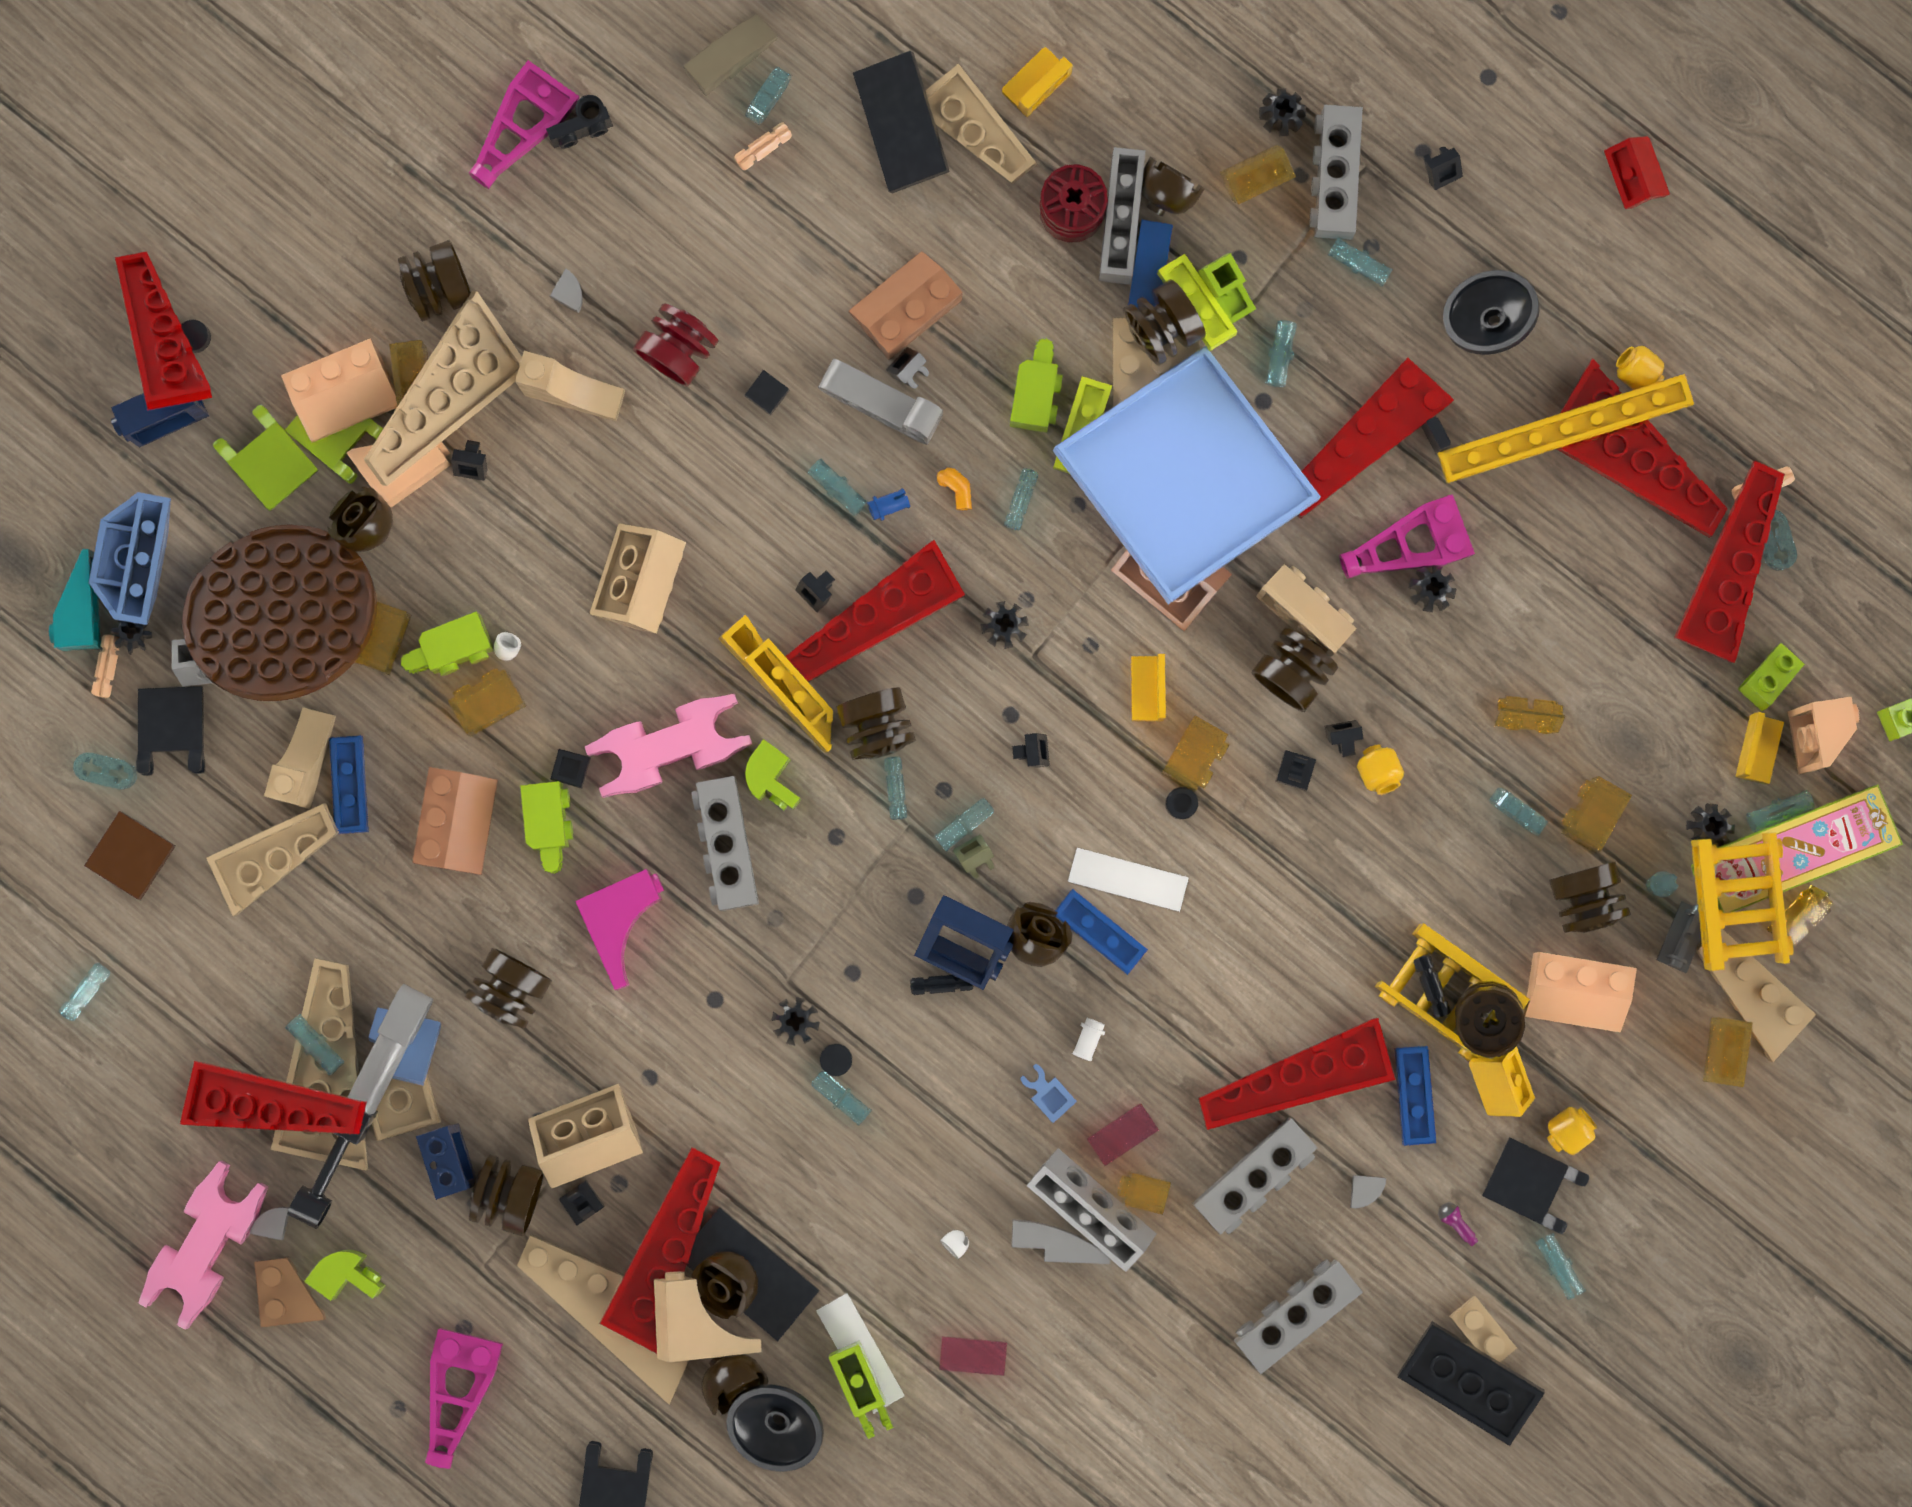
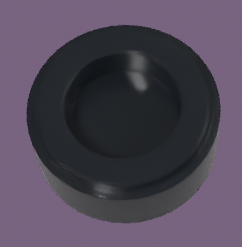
M187 320L181 324L193 353H200L209 346L211 333L205 324L198 320Z
M1186 787L1173 789L1166 798L1167 812L1175 819L1184 820L1190 818L1198 808L1196 794Z
M831 1044L822 1051L820 1065L827 1074L841 1076L851 1068L852 1054L842 1044Z

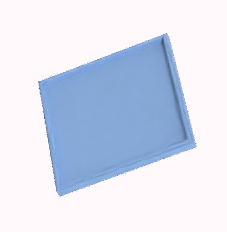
M1206 346L1074 433L1053 449L1055 455L1168 605L1321 498Z

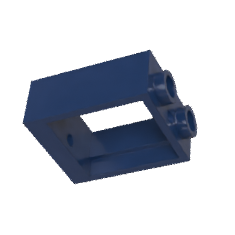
M144 393L111 407L115 416L111 418V422L118 436L123 435L127 442L131 441L139 448L209 417L203 400L148 410Z
M943 895L914 956L984 990L989 979L996 981L1004 965L998 960L1000 959L1005 962L1014 945L1008 942L1013 929ZM943 925L994 950L990 960L940 936Z
M459 1123L416 1136L436 1200L473 1187L476 1175ZM435 1161L436 1169L431 1168V1162Z

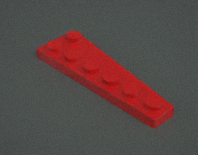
M141 252L115 257L147 409L152 410L212 398L210 385L198 360H196L189 340L186 338L181 323L173 311L167 293L162 287V283L148 253Z
M1407 358L1301 471L1321 498L1297 516L1302 519L1336 493V491L1353 480L1358 474L1422 427L1427 420L1435 417L1447 408L1454 399L1412 360Z
M1757 461L1752 462L1674 636L1675 639L1725 661L1735 663L1745 628L1744 623L1748 608L1751 605L1754 594L1757 575H1759L1764 547L1769 537L1771 520L1775 514L1785 476L1784 473Z
M933 540L785 657L809 683L965 597V593L936 541Z
M1379 1018L1368 1020L1199 1097L1198 1101L1206 1130L1395 1080Z
M194 1061L180 1124L360 1134L367 1102L205 1062Z
M691 1147L599 1322L600 1325L657 1354L654 1279H664L667 1272H685L721 1162Z

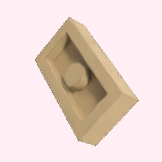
M1476 1296L1470 1298L1449 1316L1472 1346L1499 1362L1517 1349Z

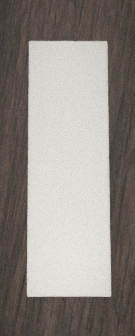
M1077 848L1068 882L1180 912L1189 877Z
M848 1293L816 1310L838 1350L860 1340L885 1397V1407L905 1396ZM877 1408L872 1410L873 1414L878 1412Z

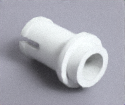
M1087 1018L1085 1023L1080 1025L1083 1029L1072 1054L1092 1061V1056L1101 1034L1105 1035V1031H1103L1105 1024Z

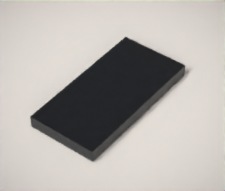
M910 50L853 72L888 191L893 194L949 173L950 170L914 52Z
M719 1207L696 1235L687 1266L694 1271L696 1266L704 1259L717 1252H735L743 1256L750 1262L758 1277L757 1296L744 1314L776 1341H779L820 1290L724 1209Z
M1433 1321L1398 1372L1399 1379L1509 1446L1545 1394L1543 1388Z

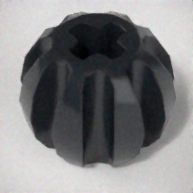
M1287 88L1277 89V96L1268 93L1262 100L1265 106L1259 108L1260 120L1268 121L1263 127L1269 133L1273 129H1277L1279 136H1288V129L1297 132L1303 125L1300 118L1306 117V106L1298 104L1302 99L1301 96L1296 92L1289 96L1286 94ZM1280 109L1286 110L1285 117L1278 115Z
M1433 565L1432 573L1427 570L1426 566H1423L1416 571L1420 580L1410 578L1408 588L1414 589L1417 592L1416 595L1410 598L1415 605L1418 601H1422L1424 603L1423 611L1432 613L1433 604L1438 607L1439 611H1442L1449 607L1445 597L1455 599L1457 589L1451 588L1448 583L1455 581L1451 573L1443 576L1441 574L1443 567ZM1430 583H1432L1433 587L1439 588V591L1434 595L1432 591L1426 590Z
M1005 601L996 602L999 609L998 612H993L990 608H987L982 615L991 621L987 624H980L982 634L987 632L994 634L987 641L994 647L998 640H1003L1005 642L1004 649L1013 648L1010 639L1015 637L1020 642L1023 641L1027 634L1020 631L1018 627L1029 626L1027 616L1021 618L1016 616L1022 609L1014 603L1013 608L1007 610L1004 606ZM1003 618H1008L1009 624L1014 626L1013 628H1007L1006 632H1001L1000 625L996 624V622L1001 623Z
M1707 803L1705 811L1698 806L1691 812L1695 822L1688 820L1686 822V830L1690 829L1694 832V836L1689 839L1690 841L1711 839L1712 845L1717 843L1718 846L1730 843L1726 833L1734 834L1735 824H1728L1727 818L1732 815L1726 808L1719 813L1718 804ZM1709 823H1714L1716 829L1707 832L1705 826Z
M796 997V1006L794 1008H791L788 1000L785 999L779 1003L785 1010L784 1014L778 1015L775 1012L772 1014L771 1021L779 1020L782 1023L779 1029L773 1030L777 1038L784 1032L789 1034L786 1044L795 1046V1037L797 1035H801L804 1044L812 1040L806 1032L807 1028L811 1027L817 1031L819 1029L820 1022H811L809 1020L810 1015L818 1013L814 1005L807 1011H804L802 1009V1004L805 1001L804 998ZM793 1012H796L798 1017H804V1023L799 1025L800 1030L795 1031L793 1026L787 1025V1020L792 1018Z

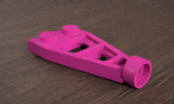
M528 60L509 84L476 161L477 163L470 170L469 175L479 184L489 189L501 173L548 136L546 128L566 120L580 97ZM523 100L529 101L544 113L543 119L528 130H523L513 122L515 110ZM504 129H509L521 138L520 143L508 154H503L495 148V144ZM485 164L492 167L491 172L484 167Z
M1451 494L1421 505L1354 551L1351 550L1340 554L1339 560L1346 578L1349 579L1367 573L1419 569L1423 566L1429 568L1433 565L1445 566L1473 556L1475 552L1454 496ZM1420 524L1427 525L1433 538L1435 549L1426 553L1411 552L1405 540L1406 534ZM1390 539H1396L1402 557L1387 562L1380 561L1376 547ZM1357 557L1361 560V567L1359 566Z
M443 1328L438 1329L430 1359V1443L425 1460L426 1464L439 1468H451L453 1454L495 1377L503 1343ZM450 1367L470 1370L475 1374V1382L466 1396L460 1398L452 1396L447 1392L446 1372ZM445 1402L463 1408L458 1426L453 1430L443 1428L440 1424L441 1409ZM438 1446H445L448 1451L436 1450Z

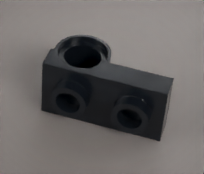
M594 95L581 97L575 107L577 117L546 128L554 148H570L578 143V139L589 135L591 138L602 136L608 132V128L613 127L606 106L604 107L600 98ZM595 107L600 110L598 116L593 119H587L583 116L588 108Z

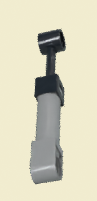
M406 984L400 987L377 1031L379 1035L348 1095L349 1098L367 1102L360 1134L334 1133L338 1137L313 1187L308 1188L302 1185L295 1195L287 1215L315 1229H318L332 1204V1200L327 1198L324 1193L349 1143L357 1145L365 1139L378 1113L376 1109L407 1047L413 1043L429 1012L433 998Z

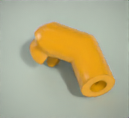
M947 467L945 470H940L937 474V482L940 486L949 487L955 492L956 510H971L972 502L969 480L955 468Z

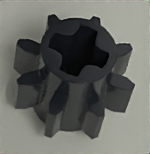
M118 620L119 627L111 629L112 635L120 636L115 642V647L120 648L124 645L127 647L130 655L133 649L138 647L145 651L144 640L153 637L152 632L143 630L148 624L142 625ZM130 628H136L137 631L133 639L127 638L126 633L130 632Z

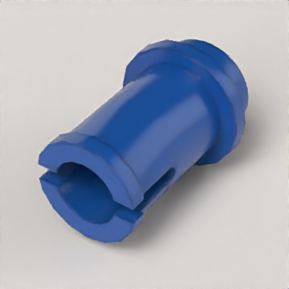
M901 488L880 498L872 497V501L867 502L873 520L880 519L883 521L884 516L910 508L908 497L905 496V490Z

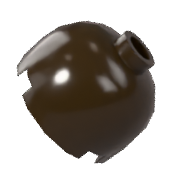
M1150 157L1144 167L1141 190L1142 195L1149 201L1147 208L1162 217L1165 212L1176 215L1191 209L1199 200L1205 188L1198 184L1196 189H1194L1195 184L1190 182L1191 179L1162 161L1157 167L1155 165L1156 159Z
M368 486L361 487L364 491H360L357 494L353 490L346 493L336 503L330 513L329 519L333 521L331 529L327 526L328 533L337 543L356 552L370 551L384 543L393 524L391 507L374 488Z
M1027 902L1023 907H1017L1007 924L1008 927L1013 929L1008 942L1014 944L1011 952L1018 960L1031 966L1043 967L1055 963L1066 952L1072 942L1073 934L1066 920L1062 924L1056 918L1058 912L1041 903Z
M717 1252L704 1259L696 1266L692 1273V1278L697 1279V1288L701 1294L702 1305L711 1314L722 1319H729L731 1316H736V1318L741 1316L757 1296L758 1277L750 1262L735 1252Z
M741 1354L714 1357L709 1362L710 1367L703 1376L701 1388L705 1402L712 1414L716 1415L717 1410H719L724 1415L729 1412L733 1401L740 1393L754 1386L768 1384L769 1381L755 1359Z

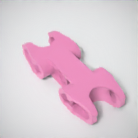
M735 694L714 698H701L675 709L679 724L646 735L643 724L639 721L614 729L597 741L585 746L589 757L603 753H614L618 755L622 762V770L619 777L599 788L601 796L605 798L619 794L637 793L659 785L663 781L658 768L688 757H692L696 770H701L722 763L743 749L752 746L749 735L725 739L716 732L715 722L718 715L738 704Z
M219 1161L209 1175L194 1190L184 1209V1213L196 1219V1222L179 1251L168 1245L162 1248L148 1271L147 1279L138 1302L144 1307L151 1306L165 1288L177 1290L182 1295L184 1302L177 1325L185 1330L191 1326L197 1316L213 1300L224 1277L211 1269L227 1240L230 1238L240 1245L244 1243L250 1234L252 1225L260 1215L261 1207L269 1188L263 1183H257L242 1202L232 1201L226 1196L223 1187L230 1167L224 1161Z

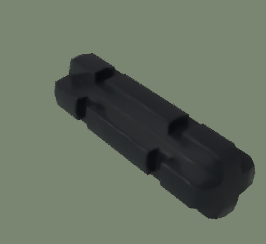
M1423 955L1414 959L1413 963L1416 971L1421 974L1419 979L1427 1001H1431L1430 1009L1433 1016L1440 1018L1450 1014L1451 1009L1448 1001H1444L1445 993L1437 971H1433L1432 968L1435 966L1431 956Z
M954 975L929 976L928 979L917 977L910 980V988L913 995H923L925 992H930V994L955 992V989L970 991L974 987V985L954 977Z

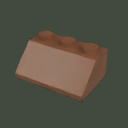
M921 251L851 308L849 313L887 359L890 360L962 301L963 292L942 267Z
M1128 550L1124 552L1111 569L1112 572L1183 631L1190 626L1232 575L1222 567L1168 605Z
M429 767L412 863L482 875L498 780Z

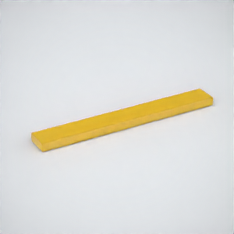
M1682 374L1438 452L1437 455L1446 483L1448 484L1693 406L1694 401L1686 376Z

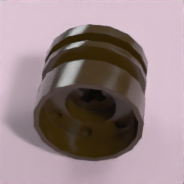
M450 239L430 246L432 262L426 263L418 251L413 253L417 266L415 268H412L406 255L398 258L400 280L411 307L418 313L422 322L430 319L427 304L431 303L436 315L439 316L442 315L441 299L446 298L450 306L455 310L461 308L470 296V287Z
M1172 279L1152 290L1155 306L1144 297H1140L1137 299L1138 308L1133 304H1129L1123 310L1134 340L1141 350L1158 366L1166 362L1165 352L1171 357L1177 355L1175 338L1184 347L1188 348L1206 336L1204 325L1185 292Z
M1284 628L1279 635L1284 643L1275 640L1272 644V648L1280 657L1279 660L1264 654L1251 673L1261 685L1280 700L1298 711L1306 712L1318 696L1317 691L1309 682L1313 681L1325 686L1329 679L1324 673L1333 676L1338 666L1326 651L1312 639L1290 628Z
M900 687L870 693L836 706L842 728L857 727L859 731L846 739L848 745L862 743L863 745L850 751L852 760H871L899 752L906 745L916 741L914 732L899 734L898 732L910 727V720L895 721L894 715L906 709Z
M1616 861L1549 880L1555 900L1570 899L1572 906L1560 911L1559 917L1575 915L1576 921L1562 925L1564 933L1594 931L1614 925L1622 918L1631 915L1629 907L1617 910L1613 908L1612 903L1625 900V894H1609L1608 889L1621 882Z
M491 948L482 967L493 976L492 979L487 981L475 978L473 983L485 990L483 995L468 989L465 997L473 1002L481 1012L506 1025H514L525 1029L529 1021L517 1014L520 1009L533 1015L535 1009L524 1001L526 996L529 995L542 999L552 980L498 949Z
M1495 981L1478 982L1468 987L1458 999L1455 1008L1457 1034L1462 1044L1472 1053L1486 1058L1501 1057L1513 1051L1522 1040L1525 1031L1523 1006L1517 994L1507 985ZM1491 1009L1495 1010L1496 1021L1490 1019L1488 1023L1484 1022L1482 1012L1489 1013Z
M489 1155L473 1185L470 1197L469 1221L478 1223L484 1211L487 1210L485 1217L486 1226H492L498 1214L503 1215V1231L524 1236L537 1205L544 1174L541 1169L523 1164L516 1176L512 1177L510 1176L511 1161L507 1159L504 1160L499 1172H497L499 1157Z

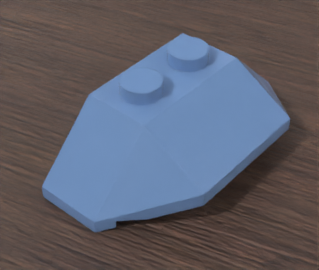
M137 492L100 521L89 584L114 620L142 625L148 624L157 597L166 550L171 498Z

